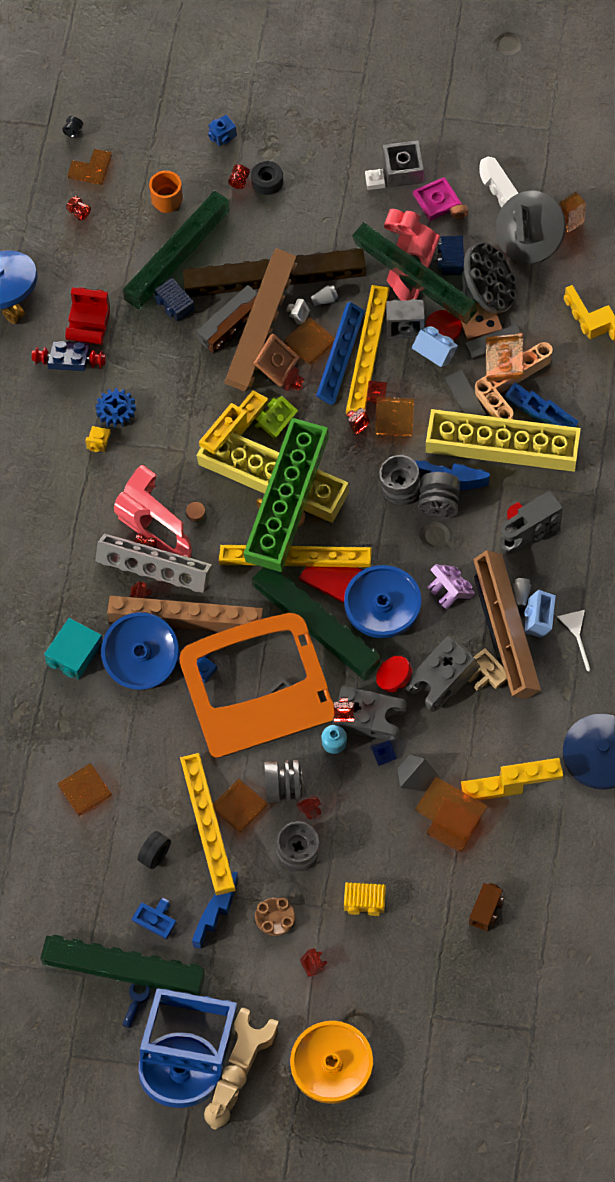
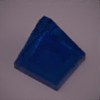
M390 740L369 746L378 766L397 759Z

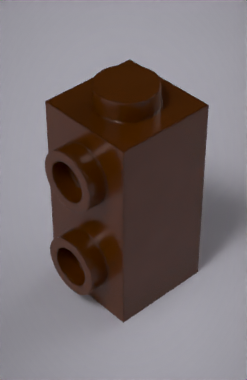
M483 883L469 917V925L487 932L490 926H494L497 919L495 912L497 908L501 909L505 899L502 897L503 890L498 885Z

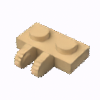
M486 648L474 656L480 668L468 682H472L481 673L483 678L474 686L477 691L486 686L488 682L497 689L508 681L504 667Z

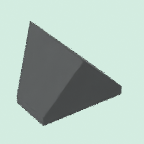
M409 755L397 768L400 788L429 793L440 780L439 775L427 760L421 757Z

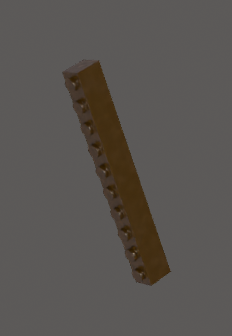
M352 248L344 251L334 250L327 253L317 252L310 255H297L294 261L297 263L294 273H290L288 278L291 279L289 285L364 277L366 276L363 248ZM270 259L184 269L185 292L189 297L239 292L247 285L253 290L259 289Z

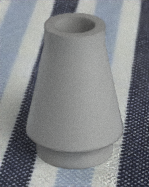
M328 285L315 295L310 296L314 307L333 303L339 299L333 285L330 287Z
M517 578L512 584L517 607L525 608L527 607V600L532 585L529 579Z

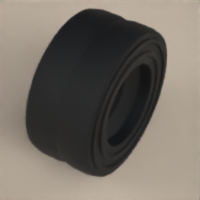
M262 161L256 164L251 171V183L254 190L263 195H271L278 192L283 185V171L281 167L272 161ZM265 175H270L272 179L269 181H265L262 179V177Z
M158 831L153 832L142 845L137 860L149 869L156 868L167 854L171 840Z

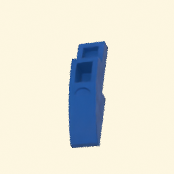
M415 460L419 467L420 477L431 472L449 473L460 480V490L481 488L489 485L490 473L482 469L476 470L464 464H453L451 470L442 465L436 466L427 461Z

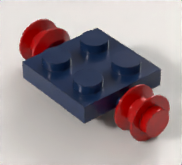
M53 341L50 353L46 347H44L43 351H40L38 347L32 350V361H35V365L38 362H42L44 366L48 362V369L85 371L87 363L92 368L95 365H99L100 369H102V366L106 365V354H103L102 350L100 354H96L95 350H93L89 355L90 344Z

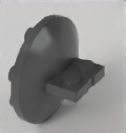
M524 191L511 197L501 208L496 220V238L500 248L508 257L520 263L535 264L548 259L558 250L565 236L566 221L562 208L554 198L539 191Z
M477 243L471 246L464 258L462 304L467 306L478 302L481 307L493 314H500L509 310L516 299V277L511 272L501 250L498 251L489 243Z

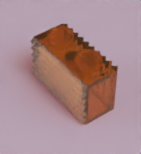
M574 192V194H571V196H568V198L559 203L565 216L566 233L571 232L585 221L586 202L577 192Z

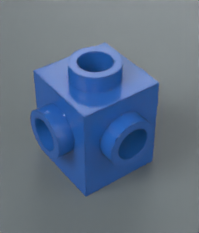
M227 115L215 119L208 124V136L219 147L237 137L236 126Z

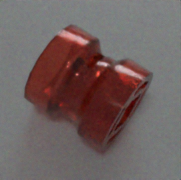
M241 164L234 165L232 175L228 179V184L235 189H243L246 184L245 179L249 177L250 170Z
M79 196L72 197L66 204V209L70 213H74V217L79 221L84 220L91 212V207L83 203Z
M138 533L134 540L136 543L153 548L157 546L156 538H146L143 534Z

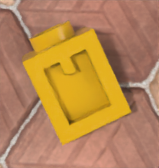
M92 426L90 435L85 440L87 449L93 452H105L111 434L110 429Z

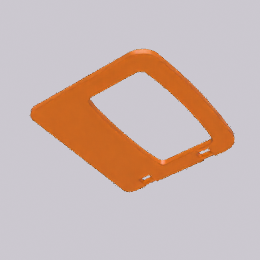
M286 613L239 625L189 644L181 651L179 657L180 665L209 752L214 758L230 755L333 721L335 707L307 625L298 614ZM276 632H292L307 675L304 680L249 701L213 708L210 705L197 666L198 659L242 641ZM305 635L308 645L301 647L298 637ZM324 691L327 701L321 703L318 692Z

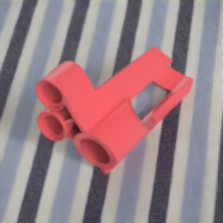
M390 209L384 228L399 234V239L387 282L401 301L417 299L440 235L419 222L420 215L412 211H405L403 213L397 209ZM416 255L421 261V267L413 289L410 291L402 282L401 277L409 257Z
M139 466L127 482L124 492L117 497L114 504L115 514L118 515L119 520L160 550L191 558V543L187 535L183 533V522L150 495L152 489L156 486L157 475L146 466ZM153 518L176 534L177 545L175 549L168 546L146 529Z

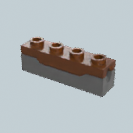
M247 285L196 331L197 340L212 353L222 349L225 343L230 338H234L238 331L246 325L257 292Z

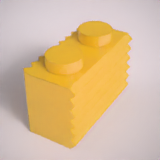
M346 882L344 911H348L351 915L368 912V915L379 916L380 913H384L386 885Z

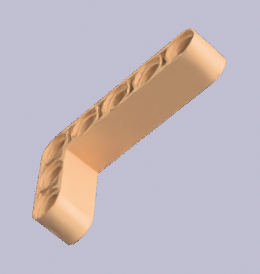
M539 343L476 382L475 395L490 417L501 418L506 416L508 417L507 419L513 420V410L500 394L509 389L514 382L519 383L551 363L553 350L549 343Z

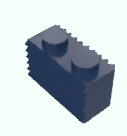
M463 235L441 236V242L437 244L438 253H441V258H438V269H442L443 276L462 275L464 271Z
M173 278L154 289L155 301L159 306L163 305L166 308L165 312L170 318L174 317L176 321H179L195 310L193 300Z

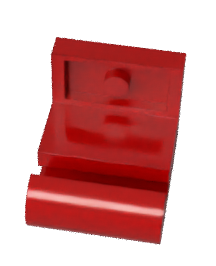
M72 287L70 293L72 306L68 318L70 324L69 327H66V340L102 345L110 316L108 292L89 290L84 287Z

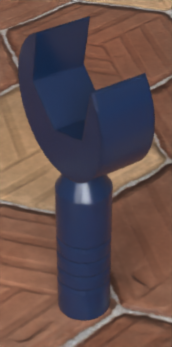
M135 983L130 986L129 995L133 1002L129 1006L122 1026L130 1028L138 1008V1003H144L148 1000L150 996L148 985L146 986L145 993L139 995L134 992Z

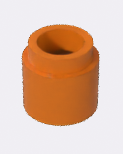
M160 171L151 177L149 189L153 206L163 213H171L177 210L183 201L180 177L172 171ZM166 193H170V194H171V195H167V196H162L163 194H166Z

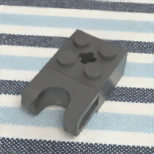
M550 491L518 509L516 516L502 524L500 548L504 553H515L529 543L541 540L546 533L553 532L560 527L563 507ZM507 541L515 542L512 547L505 545Z
M447 636L413 672L405 689L411 694H417L423 688H431V692L425 699V704L430 711L435 712L452 694L455 695L480 666L473 656Z
M342 686L332 723L342 727L349 734L397 741L400 737L399 728L388 723L386 719L390 715L404 714L407 709V703L400 698Z

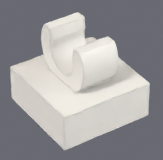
M383 169L365 171L367 190L385 188Z
M297 299L295 305L289 304L286 311L291 312L289 316L294 318L297 324L304 325L310 309L304 299Z

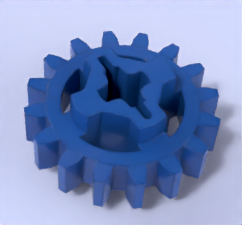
M115 388L114 392L108 389V394L101 393L102 399L97 398L98 404L95 405L97 417H100L102 423L106 421L107 426L113 423L114 427H117L118 423L124 426V421L129 423L130 417L135 416V399L131 398V393L125 395L124 389L121 392H118L117 388Z

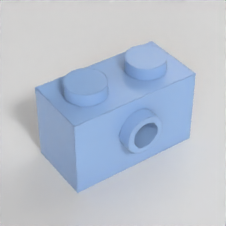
M428 326L420 329L412 349L440 367L448 365L458 345L450 337L438 333L439 331L434 327Z
M538 590L528 599L524 612L526 616L525 633L542 638L552 630L556 595Z

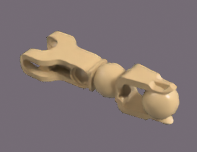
M241 1008L234 1022L237 1042L231 1053L228 1066L222 1071L221 1080L217 1083L212 1103L204 1111V1118L212 1129L216 1130L229 1121L230 1111L237 1102L239 1089L246 1083V1075L257 1053L262 1049L270 1047L278 1031L277 1020L270 1019L264 1028L253 1029L249 1026L250 1010Z

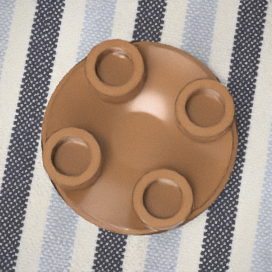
M269 898L258 904L255 912V921L258 928L265 934L280 936L287 933L293 927L295 912L286 898Z

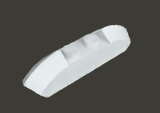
M488 156L481 160V179L484 185L490 187L492 194L497 196L500 206L503 207L518 192L495 158Z

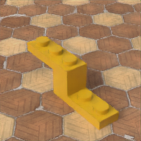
M573 285L566 287L564 301L567 306L570 305L575 320L580 322L583 334H587L589 339H593L609 332L610 338L615 340V315L610 306L608 305L589 313Z
M252 390L239 407L231 403L199 441V446L215 455L232 433L241 436L268 404V398Z
M560 758L502 766L500 768V776L462 781L461 789L464 803L523 794L524 785L563 779Z

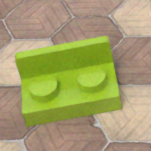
M283 396L277 399L273 398L267 404L269 407L267 411H262L257 416L256 420L258 422L254 425L256 428L261 427L272 438L278 436L298 411Z

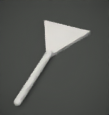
M585 610L557 616L576 636L586 670L590 671L580 638Z

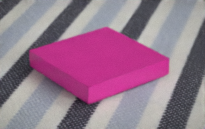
M445 177L413 191L414 197L429 221L449 213L450 209L456 205H462Z

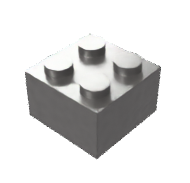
M419 141L383 145V160L388 187L424 182V169Z
M418 299L386 301L387 339L417 338L420 329L424 328V301Z

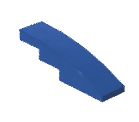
M516 382L513 383L503 397L522 412L544 424L576 427L579 422L551 400L545 401L533 391L529 393Z
M233 871L232 878L236 890L239 878L238 872ZM235 891L217 896L215 894L196 928L192 939L193 947L201 949L206 931L215 932L219 915L228 916Z

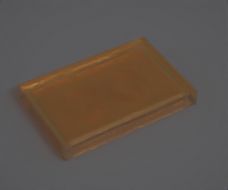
M522 333L486 337L487 382L524 378Z
M435 777L416 806L415 811L467 840L487 809V805Z

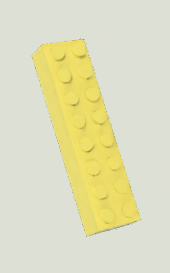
M431 409L426 438V453L575 472L581 428Z
M232 433L215 455L201 447L197 454V459L200 466L265 494L279 452ZM317 470L304 511L333 523L349 494V483L321 470Z

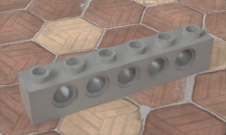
M105 533L98 541L95 559L96 562L102 563L105 566H113L122 571H130L140 576L151 577L157 581H165L178 587L182 586L202 593L209 584L212 564Z

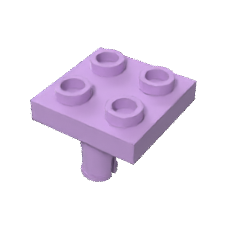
M435 564L430 569L437 577L428 585V589L431 590L430 592L437 595L443 587L448 590L442 599L439 600L444 608L449 609L458 598L471 599L475 595L472 585L460 576L461 572L455 566Z

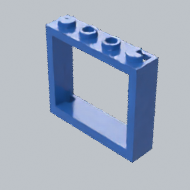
M157 988L140 1046V1061L221 1076L237 1015V1003L229 1000L213 999L209 996L202 997L187 992L181 993L170 989ZM160 1004L227 1016L217 1056L149 1044Z

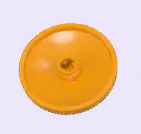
M340 1021L320 1022L307 1028L294 1043L290 1057L291 1072L299 1089L313 1100L328 1104L345 1102L358 1095L369 1082L373 1070L372 1050L365 1036L352 1025Z

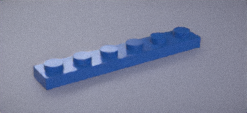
M352 302L347 303L316 394V397L329 405L334 404L365 312V310Z

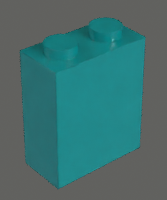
M68 618L44 654L46 664L53 669L58 668L70 678L75 677L79 680L102 646V635Z

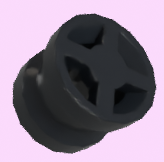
M68 116L66 119L67 124L63 126L62 131L68 137L77 138L80 133L79 130L82 129L84 123L75 116Z

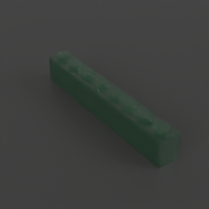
M214 190L123 288L125 301L139 310L155 293L154 289L168 279L230 211L229 199Z
M365 222L353 233V240L358 247L363 248L365 252L463 323L467 324L478 311L476 303Z
M265 567L252 577V585L256 590L285 614L294 613L301 616L307 625L309 634L364 681L381 665L380 655L375 649L367 647L362 638L355 637L346 625L342 626L332 613L328 614L324 611L323 606L319 602L311 600L308 593L303 589L299 590L290 578L286 579L281 572Z
M46 935L40 957L42 964L142 986L148 985V987L156 989H170L181 993L187 992L197 996L201 994L205 978L204 968L198 964L185 965L181 961L174 959L166 961L155 955L150 957L142 956L143 954L140 952H123L122 949L117 947H111V949L104 948L103 945L98 943L85 944L79 939L66 940L60 935Z

